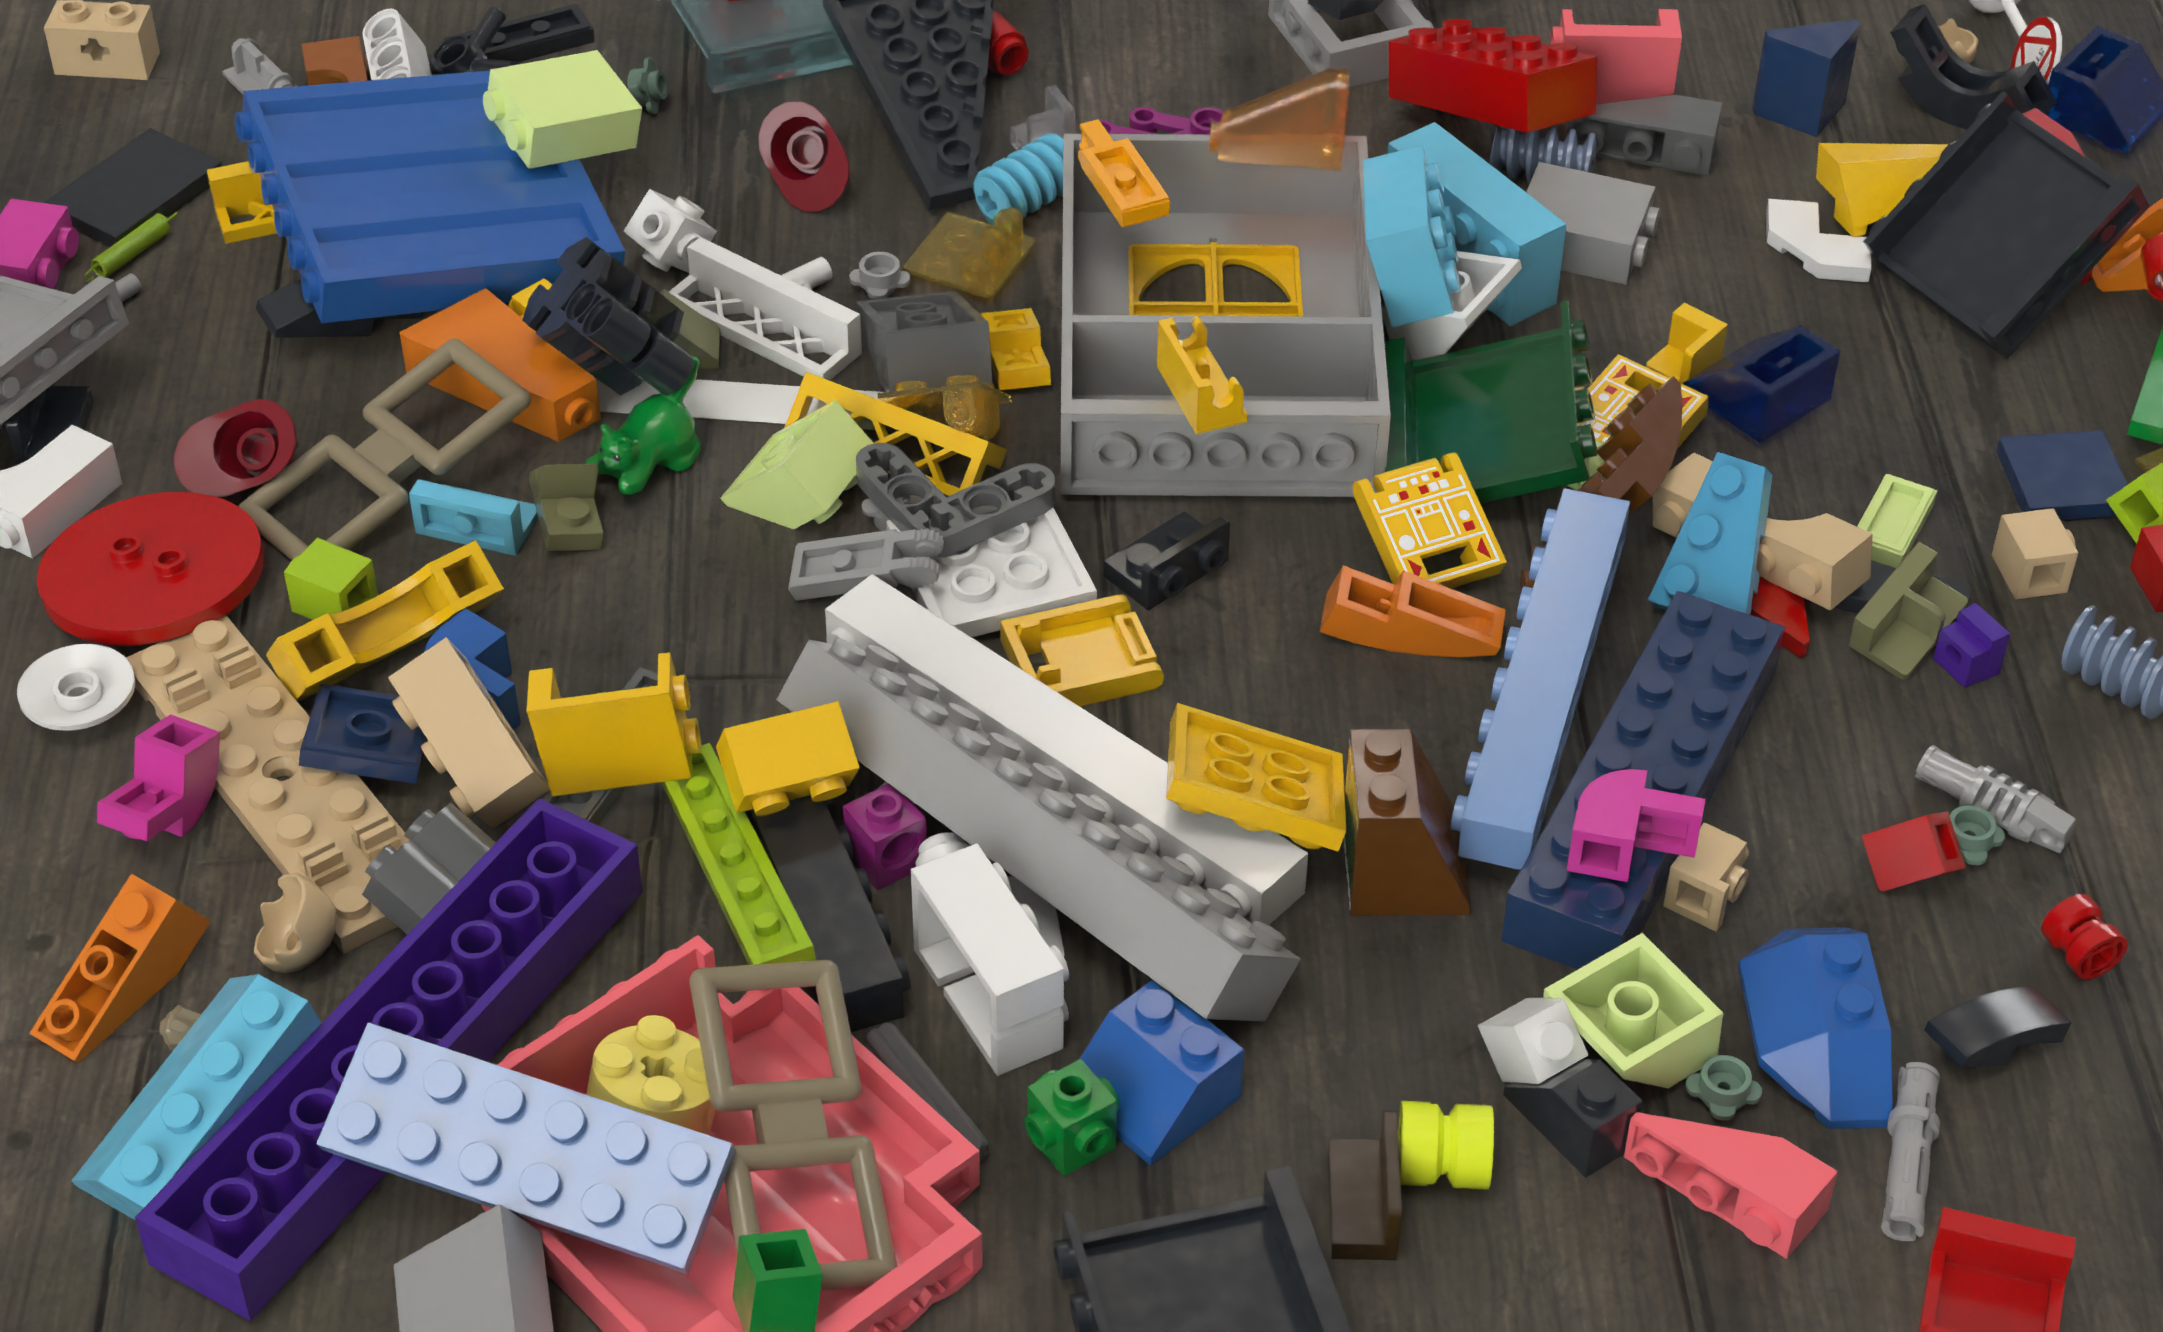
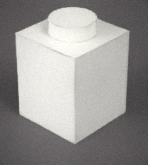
M1526 998L1477 1025L1502 1082L1539 1084L1589 1056L1564 998Z

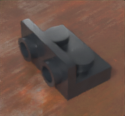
M1184 511L1105 559L1104 577L1149 611L1166 599L1177 596L1185 587L1204 575L1217 571L1229 560L1230 522L1223 517H1218L1204 526Z

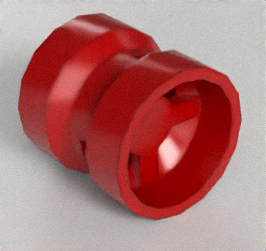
M2077 894L2057 904L2047 914L2041 926L2042 935L2052 947L2057 950H2064L2067 965L2082 980L2099 977L2111 970L2120 962L2128 948L2127 939L2116 926L2104 923L2102 920V909L2087 894Z

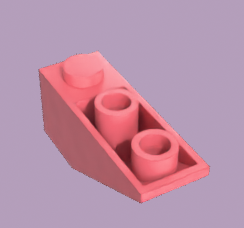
M1638 1112L1631 1117L1624 1158L1635 1164L1645 1175L1658 1178L1688 1197L1698 1208L1714 1213L1741 1230L1754 1243L1767 1246L1786 1259L1828 1211L1838 1171L1782 1137Z

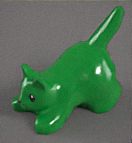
M692 356L694 360L693 368L688 379L676 392L667 396L653 394L636 404L629 413L626 422L617 431L613 430L606 423L600 426L602 438L599 443V452L589 457L585 464H597L598 474H608L616 477L619 480V491L621 493L632 495L640 492L647 484L657 464L679 472L688 470L696 461L701 449V441L695 434L694 419L683 403L684 397L697 376L700 362L696 356Z

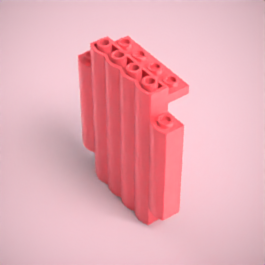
M697 935L677 949L665 952L657 962L629 980L617 983L606 995L578 1013L566 1016L553 1029L525 1047L513 1050L497 1065L586 1095L592 1060L599 1043L617 1030L638 1025L639 1020L645 1016L658 1015L666 1017L674 1023L676 1029L699 1039L689 979L696 969L715 967L714 949ZM794 987L752 990L746 992L741 1000L735 1004H732L722 993H718L734 1085L833 1077L820 1006L802 989ZM852 1036L862 1091L860 1096L852 1102L822 1104L829 1138L863 1135L868 1137L873 1143L897 1267L871 1286L820 1291L815 1332H902L921 1317L933 1303L959 1291L983 1267L982 1233L955 1209L980 1185V1150ZM715 1110L709 1136L730 1142L734 1146L758 1144L752 1110L719 1112ZM850 1163L750 1171L761 1233L806 1229L819 1264L869 1259ZM725 1182L722 1185L688 1274L523 1219L541 1232L546 1274L603 1332H744L732 1298L737 1250ZM482 1205V1208L485 1211L492 1209L491 1207Z

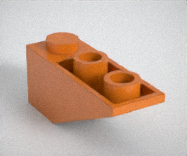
M131 874L29 1034L73 1061L80 1063L179 973L211 921L175 898Z

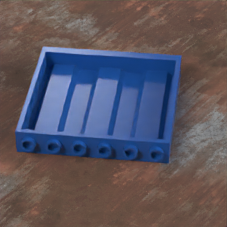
M490 71L248 90L243 92L242 112H236L235 128L239 142H246L248 146L249 166L252 173H259L261 177V192L264 203L273 206L276 232L279 237H285L288 242L287 250L290 266L293 270L299 269L304 300L306 303H313L321 323L443 310L485 288L503 303H509L512 299L511 296L543 278L553 284L564 270L556 263L568 247L585 237L589 238L622 264H624L625 249L579 159L528 169L518 153L510 149L504 134L494 121L488 119L484 111L483 95L484 92L488 91Z

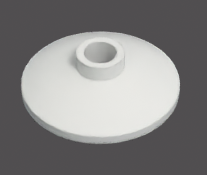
M96 644L70 645L53 650L34 661L19 680L17 698L21 710L32 722L54 730H79L98 725L120 712L133 695L135 676L130 662L114 649Z

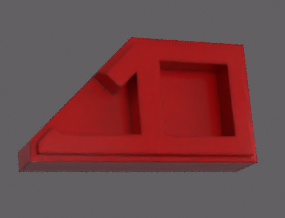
M1759 576L1758 591L1753 593L1750 615L1785 626L1781 645L1802 659L1807 655L1810 642L1804 598Z

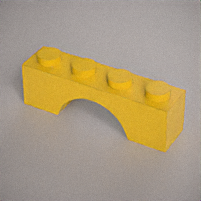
M475 540L426 564L398 585L360 605L339 613L324 614L278 637L266 656L282 684L299 702L317 693L320 684L333 685L434 634L440 627L465 608L476 613L488 607L504 588Z

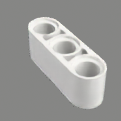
M392 8L385 9L370 18L363 29V39L371 80L431 75L424 43L397 10Z

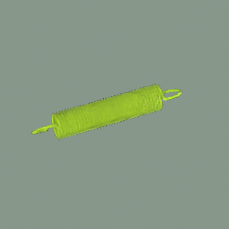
M176 212L169 218L162 214L154 215L94 258L91 263L92 267L84 276V282H90L94 279L92 277L86 280V277L92 270L98 276L109 277L170 232L168 222L176 217L179 212Z

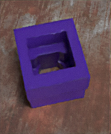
M1975 603L1960 610L1956 622L1940 629L1933 659L1966 688L1980 680L1985 681L2000 674L2010 633Z

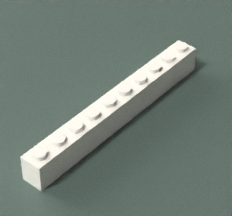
M870 575L825 609L827 643L833 644L836 638H840L862 650H866L870 644L891 653L899 660L896 666L897 669L906 675L912 673L933 683L939 689L936 697L947 705L949 703L961 705L980 718L977 726L989 735L991 732L998 733L1018 744L1022 749L1018 756L1031 765L1033 762L1042 764L1061 775L1064 779L1061 787L1072 795H1075V793L1086 795L1103 805L1107 810L1104 818L1118 827L1119 824H1123L1145 835L1150 840L1147 849L1161 859L1163 856H1168L1192 869L1195 873L1192 881L1207 891L1208 888H1213L1234 899L1240 905L1237 913L1250 923L1259 921L1270 925L1305 894L1308 853L1278 833L1266 829L1261 832L1249 831L1235 824L1230 818L1210 812L1194 814L1183 810L1174 801L1166 799L1167 762L875 575Z

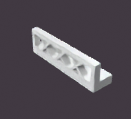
M699 237L687 247L690 275L672 288L669 293L720 328L721 336L803 377L805 372L829 381L862 354L859 313L702 237ZM697 291H700L714 298L715 301L694 303L688 300V298ZM745 313L753 317L754 320L733 322L725 318L724 315ZM786 333L794 337V340L773 342L763 335ZM825 352L831 355V357L820 365L804 357L803 354Z

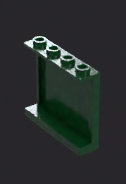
M1569 301L1561 302L1562 328L1415 361L1412 360L1404 337L1384 341L1391 413L1385 472L1436 458L1441 465L1443 455L1455 452L1461 460L1480 503L1587 481L1590 478L1589 458L1597 456L1594 431L1591 424L1587 425L1586 423L1587 421L1595 420L1590 391L1588 388L1584 389V386L1592 385L1588 357L1586 353L1582 354V351L1590 350V343L1584 319L1574 320Z

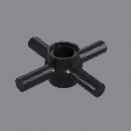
M490 7L470 39L465 35H454L442 41L432 55H427L431 74L442 75L490 71L491 69L518 65L519 63L516 61L487 59L484 53L506 19L504 12L496 7Z

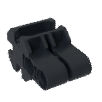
M585 237L568 247L556 262L564 270L549 290L541 284L538 285L528 299L522 321L535 330L536 334L620 396L640 386L643 381L662 395L667 396L676 392L688 379L694 362L692 356L674 342L679 335L684 312L589 238Z

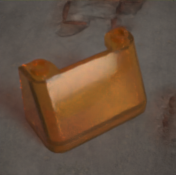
M1327 68L1224 111L1221 122L1212 121L1209 152L1218 153V162L1225 164L1242 163L1341 172L1344 138L1347 136L1350 69Z

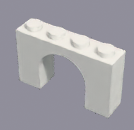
M71 425L27 461L17 466L0 470V546L7 549L12 548L33 559L63 531L80 520L122 485L113 444Z

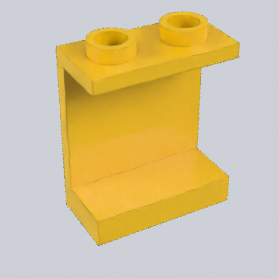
M670 652L658 654V685L561 698L553 668L529 671L527 714L552 796L692 778V754L701 753L700 729L697 718L687 719L685 711L690 710L688 681L686 675L676 676Z

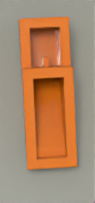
M1343 565L1326 594L1319 632L1355 644L1391 652L1440 657L1496 656L1501 648L1506 610L1406 571H1402L1394 585Z

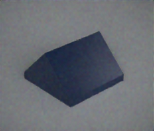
M1858 20L1765 30L1752 106L1754 114L1818 137L1846 103L1860 30Z

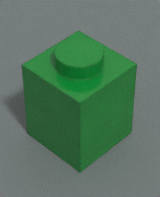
M806 1229L739 1236L732 1298L744 1332H815L823 1273Z

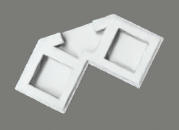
M1768 199L1766 237L1767 243L1782 254L1789 251L1804 262L1803 268L1818 279L1869 282L1871 253L1863 242L1867 237L1819 233L1818 202Z

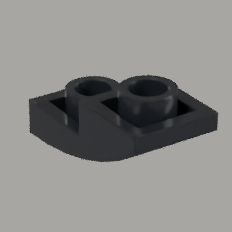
M2027 986L2000 990L1963 1002L1928 1020L1924 1031L1943 1048L1945 1057L1952 1063L1962 1068L1975 1069L1982 1066L2008 1065L2017 1045L2030 1046L2032 1044L2063 1042L2072 1022L2036 988Z

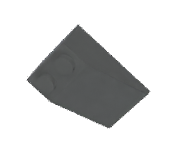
M956 291L856 301V310L860 314L861 327L879 383L889 395H895L897 400H919L927 396L926 391L946 389V392L952 395L971 394L978 390L977 385L992 384L989 323Z

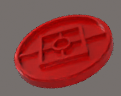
M153 493L107 505L81 518L63 531L52 542L41 559L37 572V586L47 615L65 632L83 640L107 645L132 646L153 644L193 633L195 627L210 620L217 621L236 608L251 593L261 576L264 566V550L255 522L237 505L219 497L201 493Z

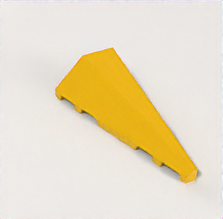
M1819 143L1816 179L1835 198L1834 218L1852 237L1862 236L1866 234L1869 224L1887 216L1904 198L1909 186L1914 181L1921 179L1935 165L1942 151L1949 144Z

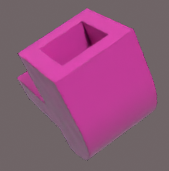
M170 714L136 736L134 779L97 802V823L120 831L126 837L141 839L146 842L163 830L180 837L186 835L202 816L215 787L219 766L220 732Z
M1628 769L1602 775L1591 782L1580 796L1573 826L1567 871L1628 882L1634 847L1695 858L1706 799L1645 788L1647 770Z

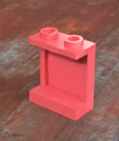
M1562 9L1560 27L1552 26L1550 45L1555 43L1577 45L1578 52L1597 56L1596 105L1674 95L1682 43L1678 9H1658L1656 26L1575 24L1573 22L1572 9Z

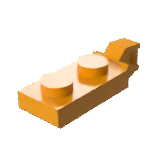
M1099 119L1081 123L1079 127L1082 131L1081 143L1079 144L1080 150L1078 151L1081 168L1121 227L1140 224L1170 215L1169 196L1129 138L1113 141Z

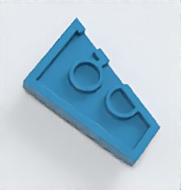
M1720 452L1716 453L1648 598L1651 604L1656 608L1666 611L1676 592L1680 591L1750 615L1753 593L1758 591L1760 573L1756 570L1760 540L1765 538L1773 476L1766 467Z

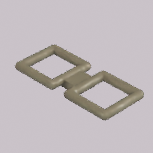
M450 339L365 405L363 417L377 429L369 438L354 449L337 435L324 437L280 474L245 499L239 507L253 519L259 534L292 561L308 545L271 516L267 510L333 459L380 497L326 540L329 543L350 550L407 504L409 499L408 493L399 483L422 465L435 475L445 474L525 410L531 403V395L526 389L462 341ZM453 363H456L503 400L438 450L391 412Z
M814 960L696 969L690 976L689 984L711 1105L719 1112L752 1110L758 1144L734 1146L736 1151L724 1180L737 1253L739 1236L761 1233L750 1171L850 1163L869 1259L819 1264L823 1273L821 1291L871 1286L897 1267L873 1143L868 1137L863 1135L829 1138L822 1104L852 1102L860 1096L862 1091L837 965L830 960ZM816 986L833 1077L734 1085L718 993Z

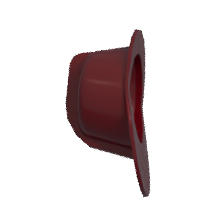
M785 102L773 108L763 120L759 131V151L783 196L793 207L804 212H821L833 206L845 191L849 181L850 169L845 149L839 141L836 132L826 117L816 107L805 102Z
M264 399L245 402L234 408L206 417L190 426L179 439L174 453L175 473L181 484L189 491L219 498L231 496L256 486H263L293 463L295 450L299 448L295 424L286 409L274 401Z

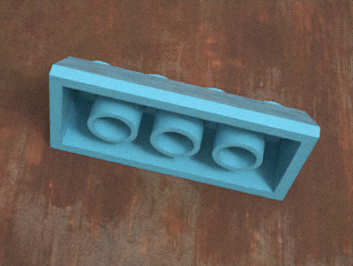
M259 974L230 978L71 1181L78 1188L135 1220V1216L322 1024L309 1001Z

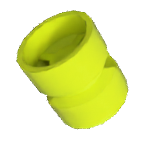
M1401 1101L1398 1123L1400 1185H1433L1439 1176L1443 1174L1447 1176L1453 1188L1489 1190L1494 1148V1115L1492 1105L1455 1104L1449 1115H1443L1438 1104Z

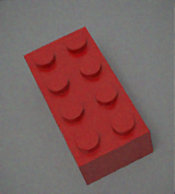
M1466 19L1446 20L1443 22V27L1438 29H1410L1408 36L1389 41V98L1526 133L1596 114L1597 56L1578 52L1577 45L1543 44L1541 43V37L1536 35H1518L1513 37L1506 35V29L1501 27L1474 28L1472 27V22Z

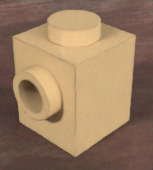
M2054 508L2001 515L1992 557L2015 600L2067 593L2078 551L2073 534L2069 529L2064 528Z

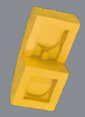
M1032 308L981 313V316L989 323L991 366L999 390L1051 385L1050 365L1041 347L1040 325Z

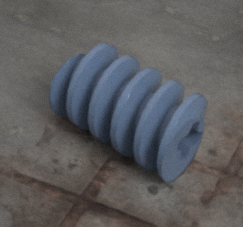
M1556 125L1550 127L1544 138L1539 136V130L1523 134L1518 130L1510 128L1503 130L1501 126H1498L1494 136L1489 164L1500 173L1506 166L1508 179L1515 182L1525 170L1527 183L1529 184L1539 162L1593 173L1597 153L1596 135L1590 132L1584 144L1579 145L1576 129H1571L1565 140L1559 141Z
M2094 605L2087 607L2078 617L2067 637L2061 661L2063 670L2071 675L2081 672L2082 681L2091 686L2101 683L2102 692L2110 697L2121 693V702L2130 708L2141 704V714L2149 719L2159 717L2163 714V655L2158 659L2153 657L2157 640L2149 637L2140 647L2136 648L2133 645L2137 629L2130 626L2119 637H2116L2114 632L2117 618L2110 615L2097 626L2094 622L2098 608Z

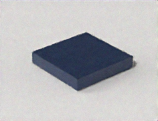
M2103 430L1999 437L1996 452L2022 512L2054 508L2060 520L2117 516L2106 499L2128 484Z
M320 684L300 748L299 766L417 784L424 757L421 745L427 742L428 739L419 726L412 730L401 718L392 703L399 696Z

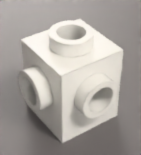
M649 189L623 232L646 249L642 257L652 265L668 272L671 266H674L689 273L687 247L699 237L711 242L717 231L701 219L704 210L682 196H678L676 200H673Z

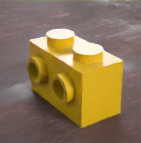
M839 701L725 728L716 745L736 813L754 809L755 815L763 816L787 808L790 805L789 800L811 795L812 801L816 802L835 798L847 791L846 786L850 785L859 769Z

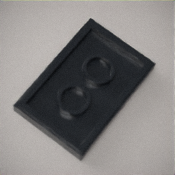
M149 128L44 201V203L68 206L73 228L111 247L154 215L162 214L167 217L208 188L210 184L207 170L222 167V162Z

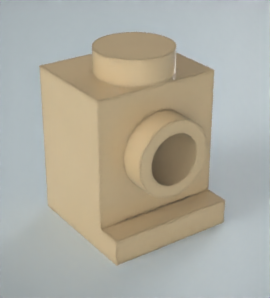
M1704 822L1700 828L1695 858L1679 855L1670 867L1663 906L1717 932L1723 924L1727 900L1732 903L1735 902L1748 879L1749 871L1742 867L1749 856L1747 842Z

